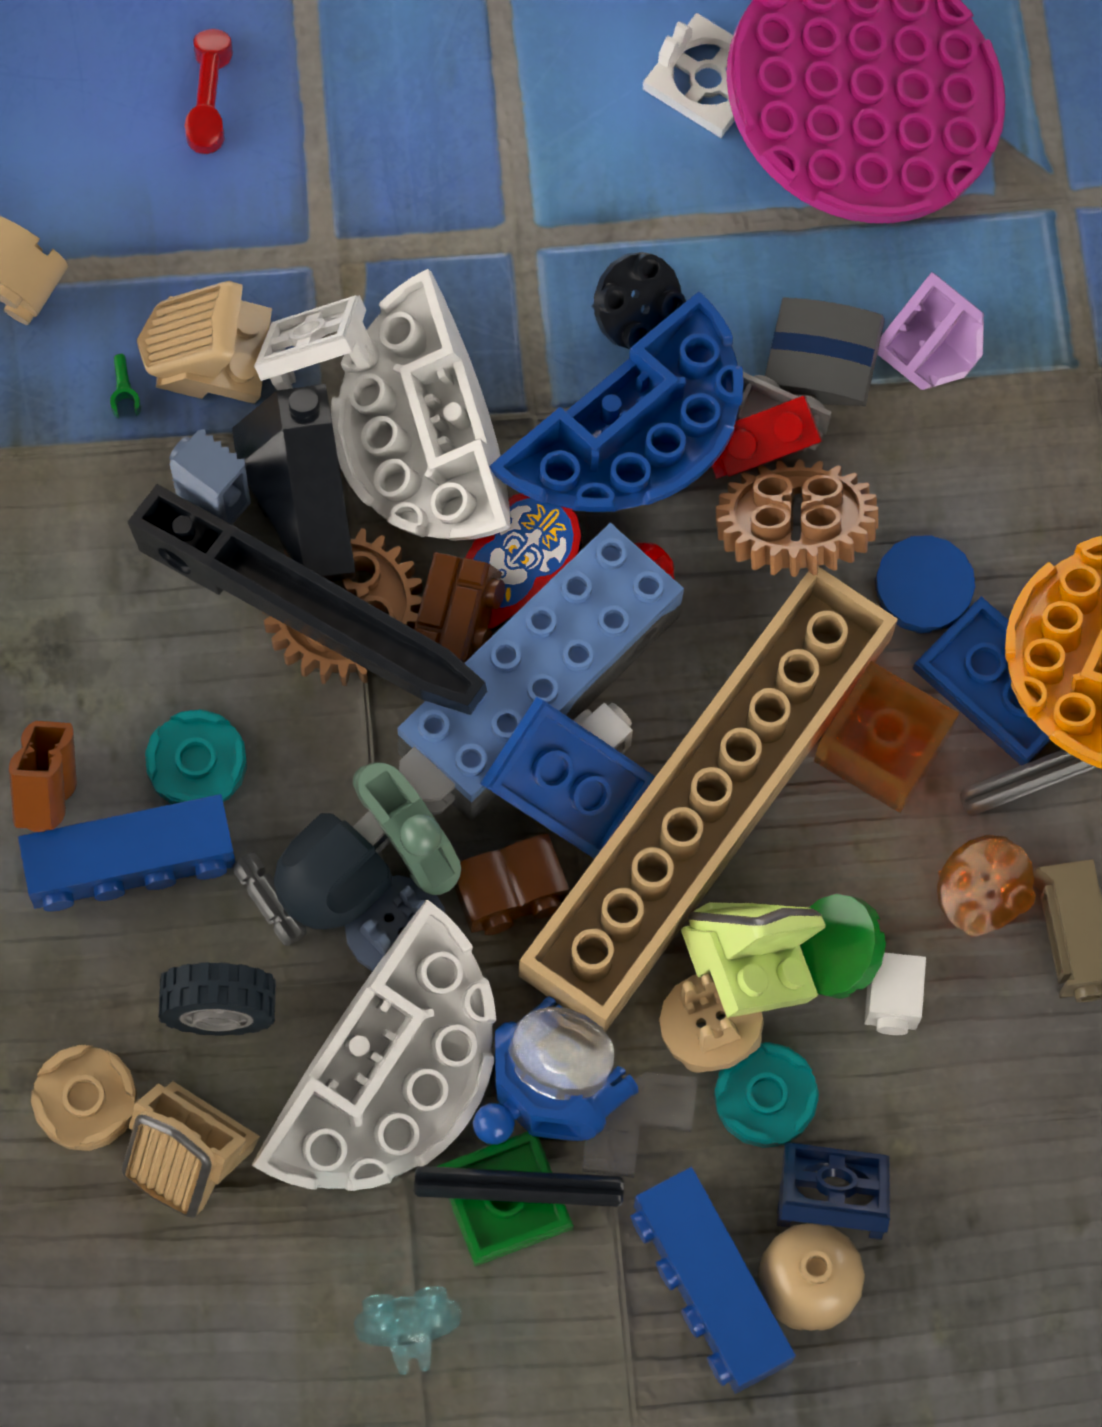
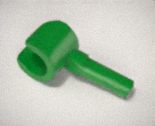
M117 354L114 356L117 384L116 390L110 397V405L114 416L119 418L118 403L123 399H131L134 401L137 416L141 412L140 399L135 390L131 389L126 356L124 354Z

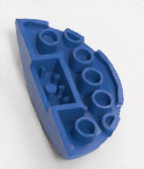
M698 291L630 348L627 361L567 411L561 407L555 410L489 466L499 480L519 493L543 503L570 508L575 511L615 512L621 509L649 505L668 498L686 488L701 477L722 454L733 435L739 406L742 405L743 369L742 366L737 364L732 348L733 335L725 320L713 304Z

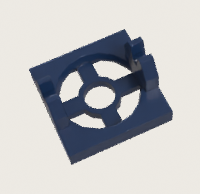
M785 1143L777 1207V1226L790 1228L791 1221L867 1230L869 1231V1238L882 1239L883 1234L888 1232L890 1221L889 1156ZM838 1177L846 1180L850 1185L835 1187L827 1184L823 1179ZM796 1186L816 1188L821 1194L827 1196L828 1199L827 1201L806 1199ZM854 1194L872 1196L871 1202L866 1206L845 1204V1198H849Z

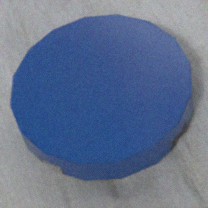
M932 535L911 536L894 544L881 559L875 578V590H877V597L880 601L879 605L898 619L896 624L900 628L916 633H932V630H940L942 628L945 630L951 627L970 606L975 591L974 570L966 555L950 541Z

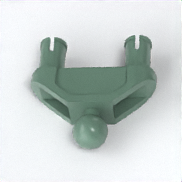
M373 762L360 767L353 776V786L363 806L370 810L406 864L414 883L422 891L431 895H441L448 892L456 885L460 877V861L449 839L422 798L404 775L395 767L383 762Z

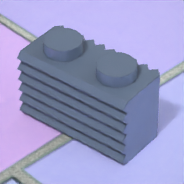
M205 429L198 430L191 438L186 436L177 443L169 458L171 461L169 465L173 474L172 481H174L173 485H175L174 489H176L177 495L222 520L233 524L251 504L244 459H237V453H230L229 447H222L221 441L214 442L213 435L206 436Z

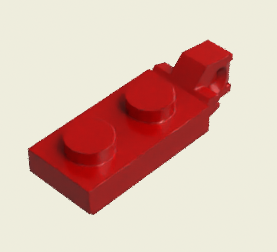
M806 395L737 420L734 425L735 430L726 448L709 469L713 468L716 479L726 475L731 477L823 442Z

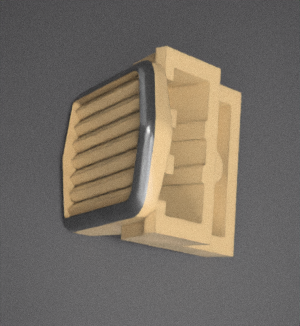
M174 1081L166 1087L158 1083L140 1098L133 1107L134 1110L129 1125L132 1133L123 1162L122 1173L129 1181L154 1200L186 1217L193 1218L204 1209L215 1185H218L252 1153L260 1136Z

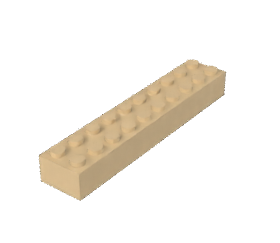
M819 566L817 575H812L808 571L519 960V977L546 996L555 999L557 1004H560L567 1011L604 1035L688 920L689 914L696 909L891 641L898 619Z

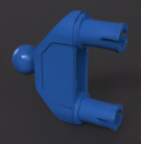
M547 996L541 1004L517 1023L513 1021L504 1022L495 1029L496 1091L499 1103H489L482 1106L474 1117L473 1128L481 1141L493 1145H499L508 1140L513 1133L515 1120L531 1136L570 1141L589 1140L603 1131L606 1124L605 1118L629 1098L638 1094V1086L630 1074L623 1079L622 1076L626 1074V1070L616 1066L609 1075L588 1092H578L536 1050L539 1044L569 1022L568 1016L559 1004L553 1009L552 1006L556 1004V1000Z

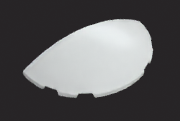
M426 269L398 286L379 303L381 313L366 330L374 353V358L370 359L371 366L359 370L351 360L349 353L345 354L341 361L345 374L339 397H333L331 401V418L338 462L349 485L357 496L367 506H371L377 513L386 518L389 524L420 537L427 536L449 539L450 541L478 539L511 528L507 485L499 480L489 467L501 455L491 418L471 360L432 272Z
M426 900L351 1001L296 1086L265 1139L252 1166L269 1176L308 1189L327 1188L356 1191L374 1188L391 1183L394 1177L406 1173L416 1166H424L431 1162L459 1136L471 1120L487 1088L494 1064V1055L491 1053L492 1025L496 1021L494 998L490 983L482 976L478 963L472 954L473 947L460 928L432 902Z

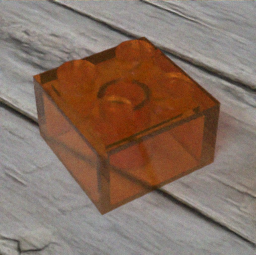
M871 661L820 740L814 762L901 814L952 733L959 712Z

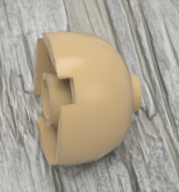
M812 1223L791 1226L774 1237L763 1253L758 1274L759 1290L774 1317L789 1328L810 1331L831 1329L848 1318L861 1298L865 1274L860 1253L849 1237L832 1226Z

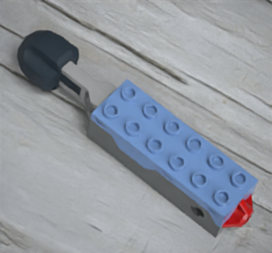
M609 523L464 663L485 681L488 691L471 715L425 701L397 728L398 754L402 757L399 763V771L419 794L432 815L441 814L452 803L464 816L472 821L497 796L480 783L536 697L544 700L574 721L679 618L684 588L675 581L674 563L660 546L651 542L633 543L613 524ZM370 810L353 827L347 821H341L332 813H320L288 845L277 861L274 884L277 899L290 917L312 929L342 927L359 918L392 886L390 868L378 855L390 843V840Z

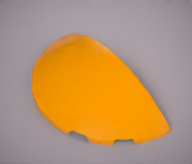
M1102 536L1079 543L1073 555L1055 566L1051 562H1047L1033 575L1015 601L1009 617L1005 641V660L1008 662V670L1012 681L1011 687L1027 716L1036 723L1053 743L1076 758L1102 769Z

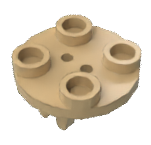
M710 973L702 977H698L697 974L692 975L677 984L664 1000L659 1018L663 1042L674 1058L682 1062L686 1069L695 1073L731 1068L747 1058L751 1053L757 1051L762 1041L761 1033L764 1024L762 1012L730 1018L726 1016L722 1020L717 1019L719 1015L726 1016ZM705 1022L706 1025L704 1027H698L699 1023Z

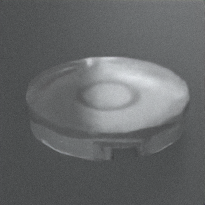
M545 1007L529 1012L518 1022L508 1048L509 1057L512 1056L516 1064L514 1070L520 1080L535 1092L556 1100H570L571 1095L579 1096L584 1094L583 1099L596 1094L605 1086L615 1060L612 1041L604 1029L587 1015L568 1008Z

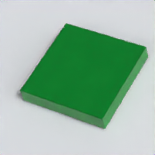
M528 1132L511 1137L499 1145H490L437 1166L552 1173L539 1137L531 1136ZM448 1198L474 1267L573 1229V1223L565 1204Z

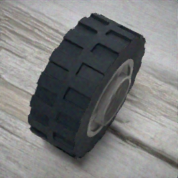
M201 962L199 964H184L180 967H172L167 972H163L160 977L159 1021L165 1023L171 1029L175 1028L182 1032H191L199 1035L225 1036L260 1032L262 1029L270 1028L271 1024L275 1022L276 978H273L271 973H266L262 969L242 964Z

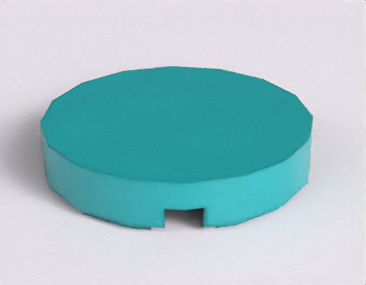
M202 709L181 711L171 716L169 721L165 722L161 727L158 726L151 734L145 751L148 778L156 793L170 804L222 794L223 802H225L242 785L247 769L245 743L239 732L220 714Z
M765 1042L761 1043L757 1051L751 1053L744 1060L731 1068L719 1071L714 1090V1099L717 1115L728 1132L743 1143L761 1148L784 1146L785 1143L791 1142L802 1135L815 1116L819 1092L812 1069L802 1056L787 1046Z

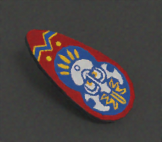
M522 493L516 494L508 499L511 528L491 536L475 539L465 558L491 564L502 572L500 579L505 583L502 604L498 609H492L488 628L492 631L507 623L581 551L583 533L579 517L574 510L543 503Z

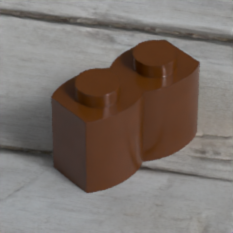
M549 834L524 839L501 850L479 854L461 861L460 877L454 886L471 933L484 931L485 935H495L508 930L514 925L513 920L521 916L532 914L534 919H542L554 915L568 896L570 890Z

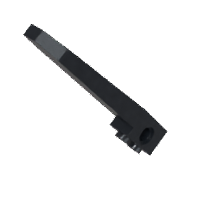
M158 484L155 485L127 521L140 552L218 595L223 590L422 700L471 715L488 692L485 681L447 648L241 529Z

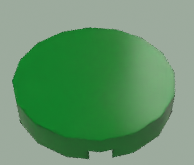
M841 894L820 898L809 908L818 911L822 915L826 927L802 943L800 948L817 993L827 997L843 999L850 997L848 994L853 993L857 989L863 990L873 981L883 961L886 947L885 932L880 931L877 919H881L876 910L864 900Z

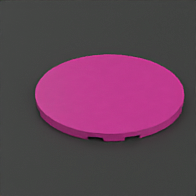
M753 0L745 10L735 29L727 59L726 79L732 114L741 136L758 163L784 189L803 202L833 216L866 223H896L921 218L942 209L961 196L980 176L998 145L1003 129L1005 116L1003 76L992 43L988 39L985 40L983 34L972 20L973 13L961 0Z

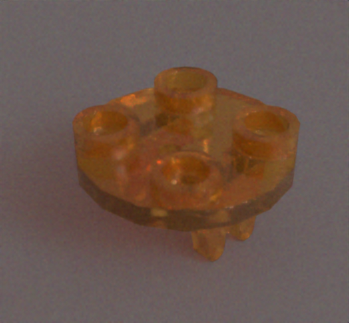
M984 835L968 840L951 854L941 871L938 872L937 895L939 907L952 924L970 936L978 937L1003 928L1019 914L1027 912L1035 901L1032 862L1021 846L1005 836Z

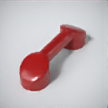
M218 29L201 31L193 39L195 57L200 64L196 107L191 109L186 116L185 133L189 147L200 154H210L217 151L223 145L225 138L222 118L215 109L219 69L230 62L233 50L231 37L226 32Z

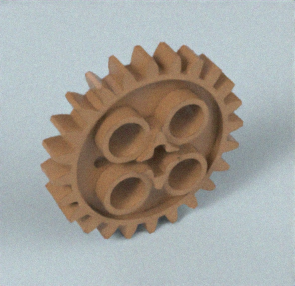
M798 459L795 466L787 468L782 461H777V470L772 471L760 465L758 466V476L743 472L741 474V484L729 482L728 493H720L719 505L716 506L718 540H724V550L726 552L735 551L737 562L751 558L753 570H757L767 564L770 565L771 575H776L782 568H789L792 577L798 575L800 568H807L812 575H817L818 566L825 565L835 571L837 570L838 559L853 563L854 551L866 553L868 551V542L875 541L876 529L879 526L876 494H869L868 483L858 484L856 473L842 477V468L839 465L829 471L823 470V461H818L812 468H806L802 459ZM795 494H802L801 537L799 541H792L793 501Z
M361 528L356 538L350 539L355 572L366 571L371 573L373 577L365 583H356L350 579L341 580L342 588L414 629L418 617L416 613H419L423 598L417 595L423 591L421 578H411L415 573L413 561L399 564L402 559V548L400 546L392 548L386 553L385 536L380 535L370 544L367 542L366 529ZM270 615L264 620L266 633H276L271 638L274 651L287 648L284 653L285 664L288 666L301 659L302 676H308L317 668L320 669L322 684H326L332 672L339 673L342 686H347L350 673L357 672L363 683L368 682V670Z

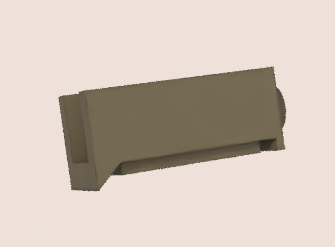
M1094 859L1037 867L1029 882L1042 891L1040 898L1058 984L1064 983L1059 992V997L1075 996L1076 1002L1079 1003L1102 999V897Z

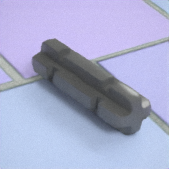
M251 852L244 855L233 864L235 875L243 886L248 885L246 888L248 894L269 925H275L273 927L274 932L282 944L289 946L296 943L306 935V926L290 917L277 899L274 879L270 873L265 874V866L257 854Z

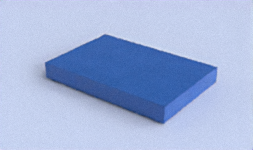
M981 596L914 663L913 670L1016 762L1024 765L1031 762L1051 740L1027 716L1011 687L1012 681L1008 670V662L1005 660V641L1009 620Z
M536 697L480 784L595 859L656 776L544 700Z

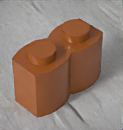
M34 721L24 729L21 735V749L13 755L9 763L12 815L16 828H27L33 832H44L46 830H53L64 819L66 813L65 801L71 797L77 787L74 731L71 723Z

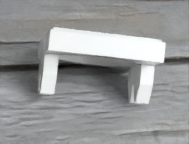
M698 13L694 15L687 25L683 22H678L672 38L670 36L665 38L659 52L658 63L643 81V90L722 138L735 121L729 102L726 79L727 59L733 35ZM702 44L717 45L721 48L713 59H705L699 62L684 53L686 50ZM674 66L690 75L691 88L685 96L677 89L674 82ZM704 68H712L720 73L722 81L717 87L704 88L696 82V73ZM719 94L728 99V101L717 105L699 103L703 97H714Z
M355 295L272 322L254 365L260 380L263 381L270 378L277 390L291 389V384L296 382L295 370L348 353L359 370L370 367V359L374 358L370 337L363 324L366 308L361 297ZM337 331V334L323 338L325 335ZM292 345L295 346V347L290 348V349H287V350L285 349L286 347H289V346H292Z

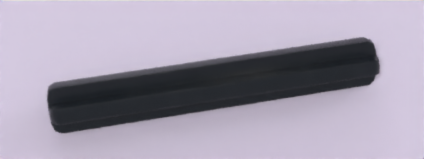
M419 1166L416 1168L414 1176V1192L418 1197L619 1207L624 1200V1180L620 1176Z

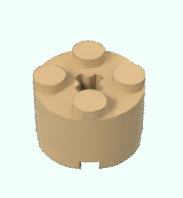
M0 216V301L6 304L3 310L9 316L22 324L29 325L33 317H37L66 272L68 264L53 248L48 256L45 255L42 248L37 244L40 238L20 225Z

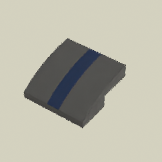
M782 297L765 376L774 380L782 390L791 394L815 395L816 399L822 404L866 406L885 319L881 314L848 305Z

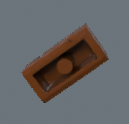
M438 552L434 553L414 630L447 648L465 663L492 637V630L488 628L492 609H498L501 606L505 593V583L500 579L502 572L486 562L467 558L463 559Z

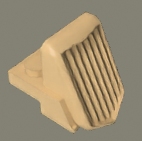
M232 281L221 282L174 297L169 296L167 300L158 303L136 340L148 374L157 377L155 387L203 399L209 392L255 404L261 397L263 381L260 380L254 365L270 328L272 308L242 301L243 286Z

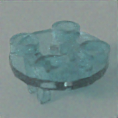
M431 1286L418 1290L415 1296L394 1299L389 1294H377L367 1297L362 1301L363 1312L356 1316L353 1324L355 1335L360 1341L370 1345L391 1347L398 1372L404 1375L409 1371L408 1361L411 1358L418 1359L419 1367L422 1371L430 1369L431 1340L453 1331L459 1326L462 1316L459 1305L454 1300L448 1299L446 1288Z

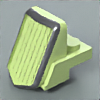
M709 902L689 914L688 921L690 926H685L681 929L697 976L702 977L708 973L712 975L727 1018L805 1004L818 996L800 948L802 943L826 927L823 917L818 911L812 908L758 903Z

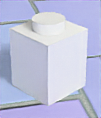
M884 953L880 969L873 981L867 986L864 1025L877 1026L878 1032L888 1035H904L908 1033V1029L916 1030L922 1018L926 957Z

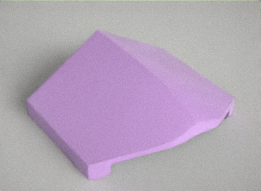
M931 272L881 336L877 355L921 390L965 378L983 355L984 313L934 272Z

